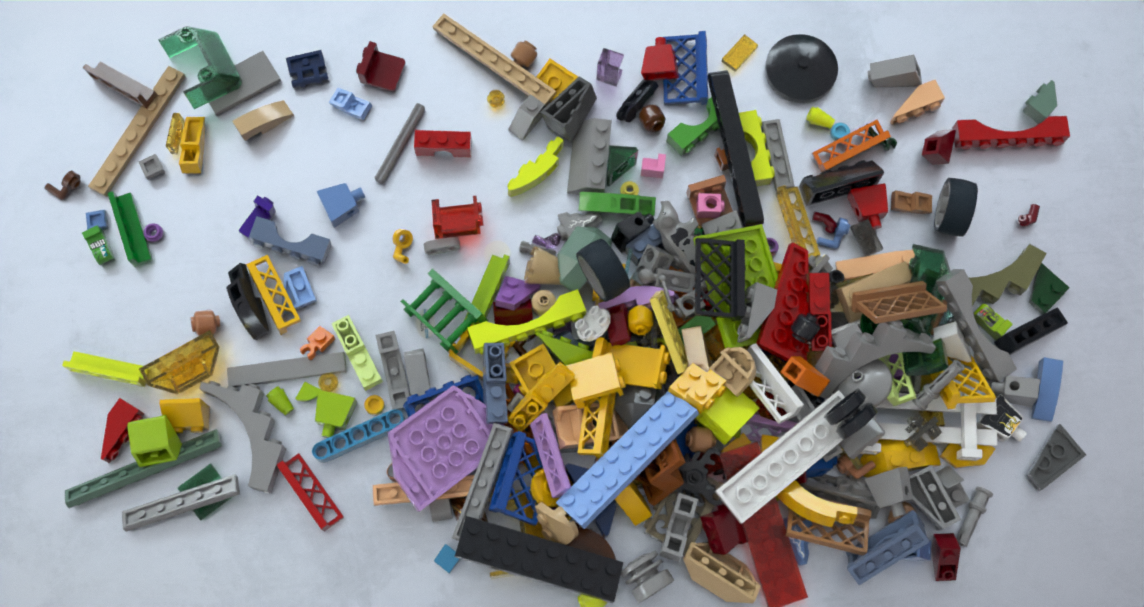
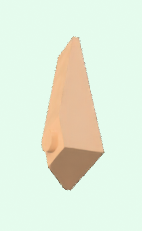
M915 250L894 251L835 262L836 270L843 273L844 282L846 283L855 282L904 261L907 262L913 277L910 283L917 282L918 263Z

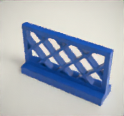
M698 31V34L664 37L666 38V44L667 42H676L678 44L674 49L675 53L681 47L688 52L682 59L675 54L678 60L677 67L683 64L688 69L682 75L679 74V78L673 84L668 79L664 80V105L688 103L707 105L708 65L706 31ZM695 40V46L691 50L684 45L687 41ZM690 55L696 59L691 66L685 62ZM690 72L696 75V78L691 83L685 79ZM681 81H684L688 86L681 92L676 86ZM692 88L697 92V97L689 98L685 94ZM673 89L679 93L675 99H668V94Z
M518 431L512 434L500 468L489 511L500 512L536 526L538 522V514L535 508L536 501L532 499L529 492L531 486H526L523 476L530 473L533 478L534 470L540 467L543 469V465L535 440L527 437L523 432ZM525 442L529 443L534 451L529 455H526L523 449ZM535 454L540 465L532 468L528 457ZM524 460L528 471L521 474L518 464ZM518 479L523 490L515 493L512 485ZM522 493H525L529 501L524 506H521L517 497ZM512 498L518 508L513 512L506 509L508 500ZM531 506L534 512L532 519L526 517L524 508Z

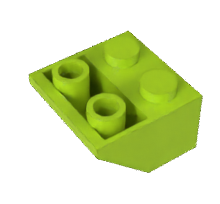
M166 415L128 422L131 454L139 467L177 460L182 442Z

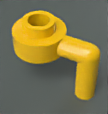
M398 229L394 232L392 238L393 243L396 245L393 259L407 264L409 258L402 255V251L412 244L413 236L406 229Z

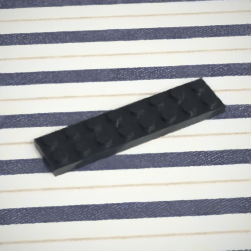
M469 516L465 518L454 556L609 603H614L624 563Z

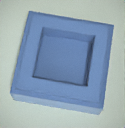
M105 210L87 212V230L96 225L102 230L108 229L107 212Z

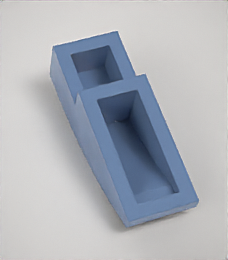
M1045 357L1039 360L1037 379H1040L1038 399L1032 406L1031 419L1052 422L1061 386L1063 360Z

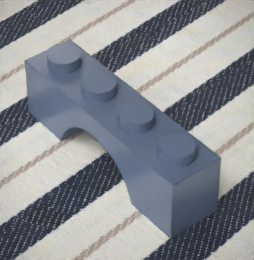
M256 216L249 235L250 241L258 248H264L265 246L271 248V251L282 254L284 252L297 260H300V258L307 259V262L313 265H324L331 247L330 239L312 233L308 238L300 242L285 241L278 235L277 226L274 221Z

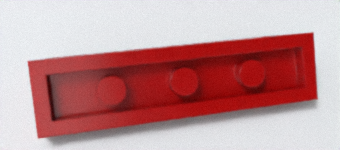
M299 453L287 462L282 460L277 464V467L321 530L325 532L344 518ZM299 460L302 464L301 473L292 472L289 466ZM303 477L312 478V489H306L302 486ZM314 493L324 495L323 505L313 502ZM333 509L338 516L328 523L324 517L325 510Z

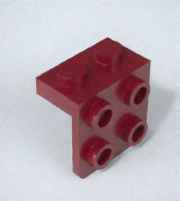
M369 41L368 46L363 50L362 62L358 63L356 68L360 83L394 92L405 67V59L379 52L377 43Z

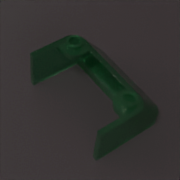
M185 26L158 39L169 58L196 45L199 46L208 66L198 72L197 77L200 83L183 91L194 110L241 86L242 79L217 32Z
M913 244L912 249L915 256L909 262V269H911L912 273L910 283L925 282L927 284L926 291L942 302L944 296L939 293L936 280L950 272L945 252ZM938 313L901 319L900 321L903 323L904 328L910 329L915 333H925L930 336Z

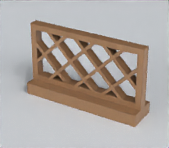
M918 281L853 292L851 310L854 313L862 312L871 321L878 324L947 312V306L926 291L927 284L925 282Z
M821 498V499L826 500V501H829V502H833V503H837V504H842V505H848V504H844V503H840V502H836V501H832V500H828V499ZM858 507L857 516L853 524H844L838 528L834 523L832 526L833 531L827 533L822 527L823 525L812 521L810 522L813 526L807 528L802 522L806 519L803 517L798 518L790 508H787L789 509L786 527L787 537L862 556L867 554L869 520L872 510ZM798 524L803 531H792V526ZM853 526L861 527L863 531L858 533ZM817 529L823 536L816 537L812 534V531ZM848 529L853 536L847 538L842 531ZM837 534L843 541L836 542L832 539V536ZM857 539L862 544V548L854 546L852 541Z

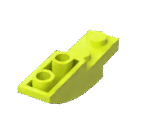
M557 136L554 141L551 140L548 143L547 150L543 155L540 154L537 157L535 163L529 160L526 165L523 164L520 167L518 176L515 179L512 178L507 185L510 197L534 188L559 166L557 155L564 147V140Z

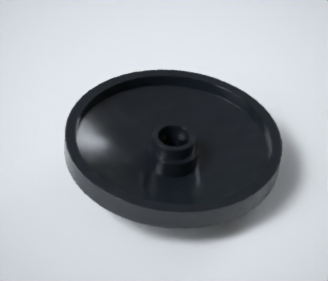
M795 34L779 40L771 48L765 62V75L770 87L782 98L796 103H810L821 99L832 89L838 75V62L831 48L822 40L810 35Z

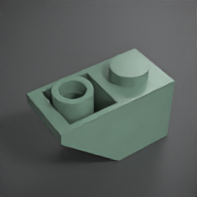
M1053 80L1047 85L1043 83L1036 91L1038 93L1037 96L1034 97L1032 95L1025 102L1027 106L1023 112L1037 124L1042 123L1057 107L1055 82Z

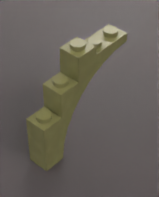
M1029 244L1015 262L1001 271L987 276L968 277L973 285L972 306L978 296L981 297L982 301L994 304L1000 299L1005 288H1008V291L1013 294L1022 295L1028 289L1047 253ZM927 267L919 279L923 280L927 286L938 289L936 280L945 274Z

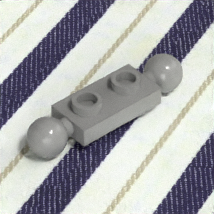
M656 267V273H653L651 269L644 268L638 275L639 280L644 284L654 281V287L663 288L662 282L659 281V276L665 275L668 290L689 293L695 288V274ZM705 280L701 282V289L704 292L708 290Z

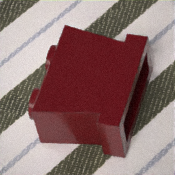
M722 503L717 506V511L700 516L713 554L726 555L737 544H744L749 540L743 523L740 524L727 506Z

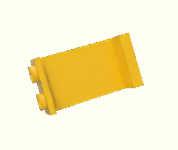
M603 337L596 339L592 358L612 352L614 358L620 361L622 370L619 371V375L623 376L626 385L662 389V385L665 384L667 379L666 365L670 363L671 359L669 350L665 345H661L660 349L632 345L611 346V343L607 342Z

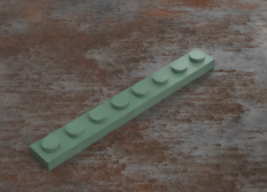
M215 429L183 442L178 458L175 461L139 467L137 462H134L65 490V504L68 508L81 505L103 494L118 490L133 482H138L145 477L177 466L209 451H214L222 447L220 434Z

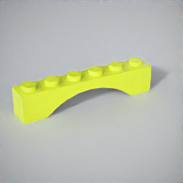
M577 289L560 295L555 304L546 313L528 323L505 326L485 321L467 327L468 335L475 354L480 353L483 355L484 343H504V347L510 345V342L516 340L518 342L528 339V336L535 334V332L542 333V330L547 331V329L553 327L554 329L561 328L570 321L577 322L586 315V308Z

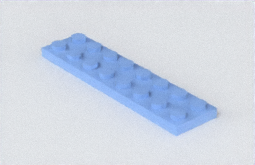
M667 391L556 501V504L561 506L575 522L585 529L699 415L698 410L685 400Z

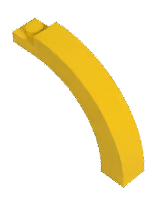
M762 434L759 452L762 453L780 437ZM796 480L776 495L788 508L801 517L823 526L832 528L835 521L841 524H853L857 516L858 507L823 500L805 490Z

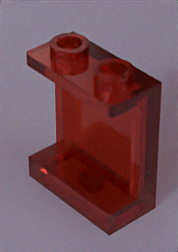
M477 195L473 196V204L440 207L439 199L431 200L435 239L481 234L480 226H484L483 215H479V213H482L481 202H477Z

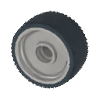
M947 178L936 207L935 231L961 237L967 233L977 203L978 188L976 183L964 179Z
M598 239L576 253L578 263L586 279L603 301L607 302L614 299L630 288V281L621 261L605 240Z

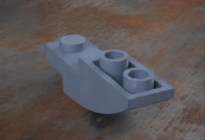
M484 343L483 400L486 405V424H506L508 422L504 343Z

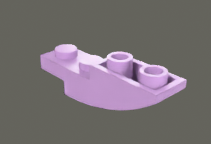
M634 286L628 288L616 298L607 302H600L598 305L599 308L606 310V308L625 303L627 310H631L637 305H642L653 311L650 298L655 292L664 291V289L654 286ZM668 290L671 302L674 304L675 300L679 299V296L674 291Z

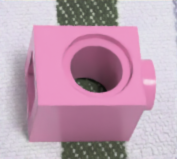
M698 193L697 218L720 217L721 212H724L725 206L724 201H721V194ZM711 203L715 208H708L706 204Z

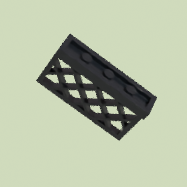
M695 239V316L730 318L731 321H740L745 317V240ZM701 244H707L713 251L706 256L701 251ZM721 246H730V254L726 258L718 250ZM714 252L722 260L717 266L708 258ZM704 261L713 269L707 275L701 270V264ZM723 263L730 268V273L727 276L718 269ZM714 271L722 279L717 285L708 277ZM704 280L713 288L707 294L701 289V282ZM722 282H725L730 287V292L726 296L718 288ZM714 290L722 298L717 304L708 296ZM704 299L713 307L711 310L701 311V302ZM725 301L730 306V313L722 312L718 305Z

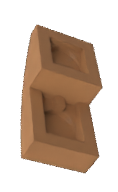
M895 190L891 195V210L930 214L932 213V195L920 192L910 194Z

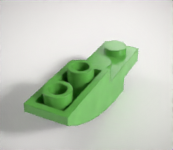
M580 192L578 211L620 214L641 212L642 215L650 213L652 216H655L656 197Z

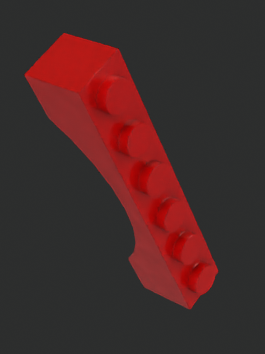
M1049 116L1037 126L1022 131L993 129L976 119L957 120L952 129L956 130L955 148L970 149L972 147L986 149L991 146L1005 148L1014 145L1016 147L1027 145L1039 147L1045 144L1059 146L1064 144L1070 137L1067 116Z

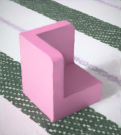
M658 154V159L643 158L641 176L663 179L666 154Z

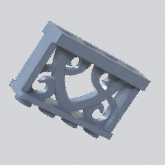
M911 510L868 537V551L864 556L846 552L849 564L847 570L858 585L863 584L930 542L926 535L925 525L917 513ZM861 543L855 545L856 547L862 548Z

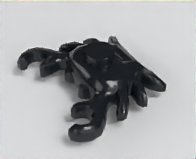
M710 448L701 460H697L701 453L697 451L693 455L691 462L689 461V453H686L684 457L686 463L678 468L684 484L679 487L677 495L679 493L683 494L685 490L687 496L692 497L693 493L700 503L704 502L703 498L699 495L702 494L712 505L718 506L722 504L723 501L721 499L715 500L713 498V494L717 489H706V486L709 484L707 479L709 470L705 468V464L715 465L716 462L711 459L710 455L716 453L719 456L721 455L720 450Z

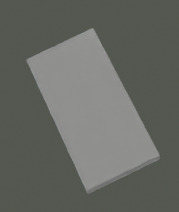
M262 50L199 84V87L216 116L281 82V79Z

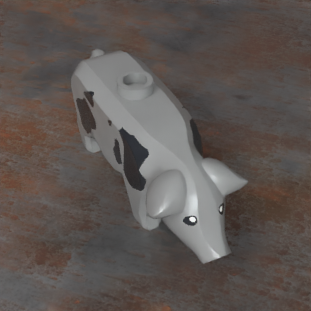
M661 201V211L658 218L653 221V224L660 231L665 249L674 256L673 265L683 272L695 274V244L693 238H695L694 230L699 226V223L694 217L686 223L680 222L678 214L670 201Z

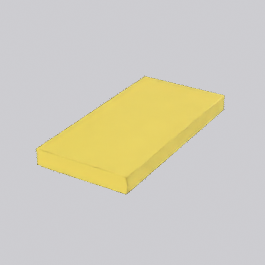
M660 290L655 292L650 298V303L677 374L685 372L688 366L686 351L673 315L667 308L668 303L664 291Z

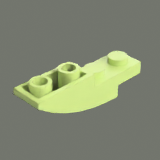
M347 315L331 323L365 391L382 383L383 381L350 316Z

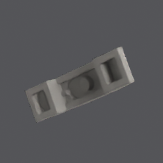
M390 331L375 336L387 381L392 410L404 408L403 404L407 401L410 393L395 331Z

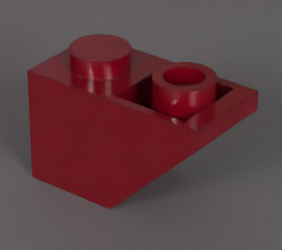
M956 130L937 131L925 138L922 156L932 165L949 164Z
M625 303L606 308L611 316L607 329L611 346L624 345L631 340V331L628 328V310Z
M954 533L933 535L932 558L936 581L956 580L961 548Z

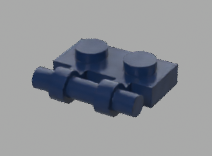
M322 50L286 58L290 77H298V79L291 81L293 88L299 86L303 88L308 84H320L322 81L329 80L327 72L322 74L319 72V70L326 69ZM310 72H313V73H314L313 76H309V77H305V78H304V76H303V74H306V73H310Z

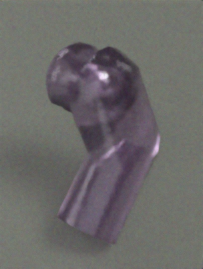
M553 233L546 238L535 235L532 243L546 247V249H551L560 243L561 237L558 233Z

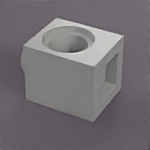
M695 289L675 300L674 312L684 322L695 316ZM704 301L701 302V310L706 306ZM689 303L693 306V309L687 310L683 307V304Z

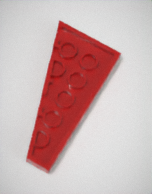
M793 242L788 244L774 289H777L775 307L763 321L756 342L760 348L787 362L791 356H801L807 361V352H809L807 341L806 343L798 341L792 336L793 332L791 331V325L799 314L807 315L809 312V302H807V293L809 292V285H807V273H809L808 250Z

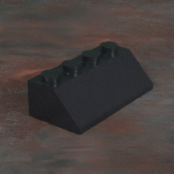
M862 160L853 166L848 167V165H844L835 171L826 170L817 176L808 175L801 181L799 189L805 205L810 206L848 195L851 189L877 185L884 175V171L873 160L867 162Z

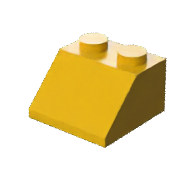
M202 399L160 400L162 416H167L176 434H182L186 430H190L191 433H202L203 430H209L210 406Z

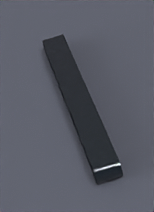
M728 70L708 73V84L743 227L763 225V210Z

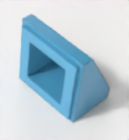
M445 544L434 559V562L450 574L461 559L454 557L455 551Z

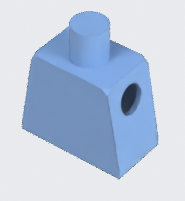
M346 183L317 191L334 228L358 213L359 209L356 202L365 198L361 187L350 192Z

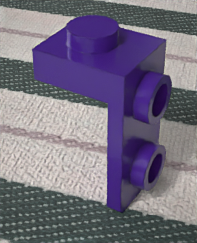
M257 195L254 199L255 208L239 229V233L249 238L256 216L271 220L276 213L273 206L274 203L267 197L261 198Z

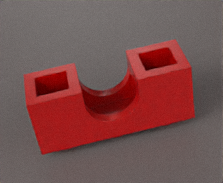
M415 130L416 156H435L437 151H447L453 157L471 158V132Z

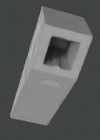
M758 282L747 287L745 290V317L741 319V324L737 330V342L741 343L749 339L775 307L777 289Z

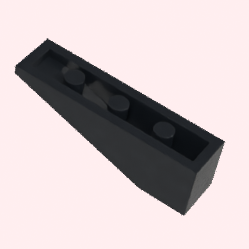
M1057 307L1006 333L994 341V344L1000 350L1012 355L1065 326L1068 322Z

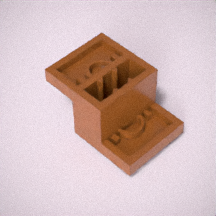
M676 439L644 469L652 486L648 487L644 484L642 486L649 504L653 506L684 484L678 468L686 462Z

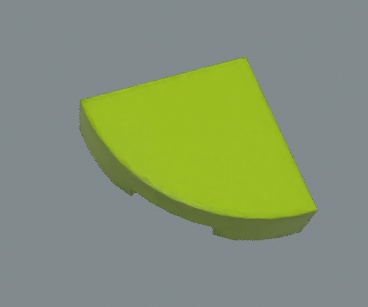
M304 382L295 399L300 402L317 398L318 390L321 389Z

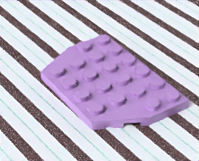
M454 385L387 432L394 479L417 512H420L478 468L493 424H486V405Z

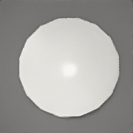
M593 306L589 313L575 323L579 338L590 342L602 336L610 324L611 316L609 312L598 306Z

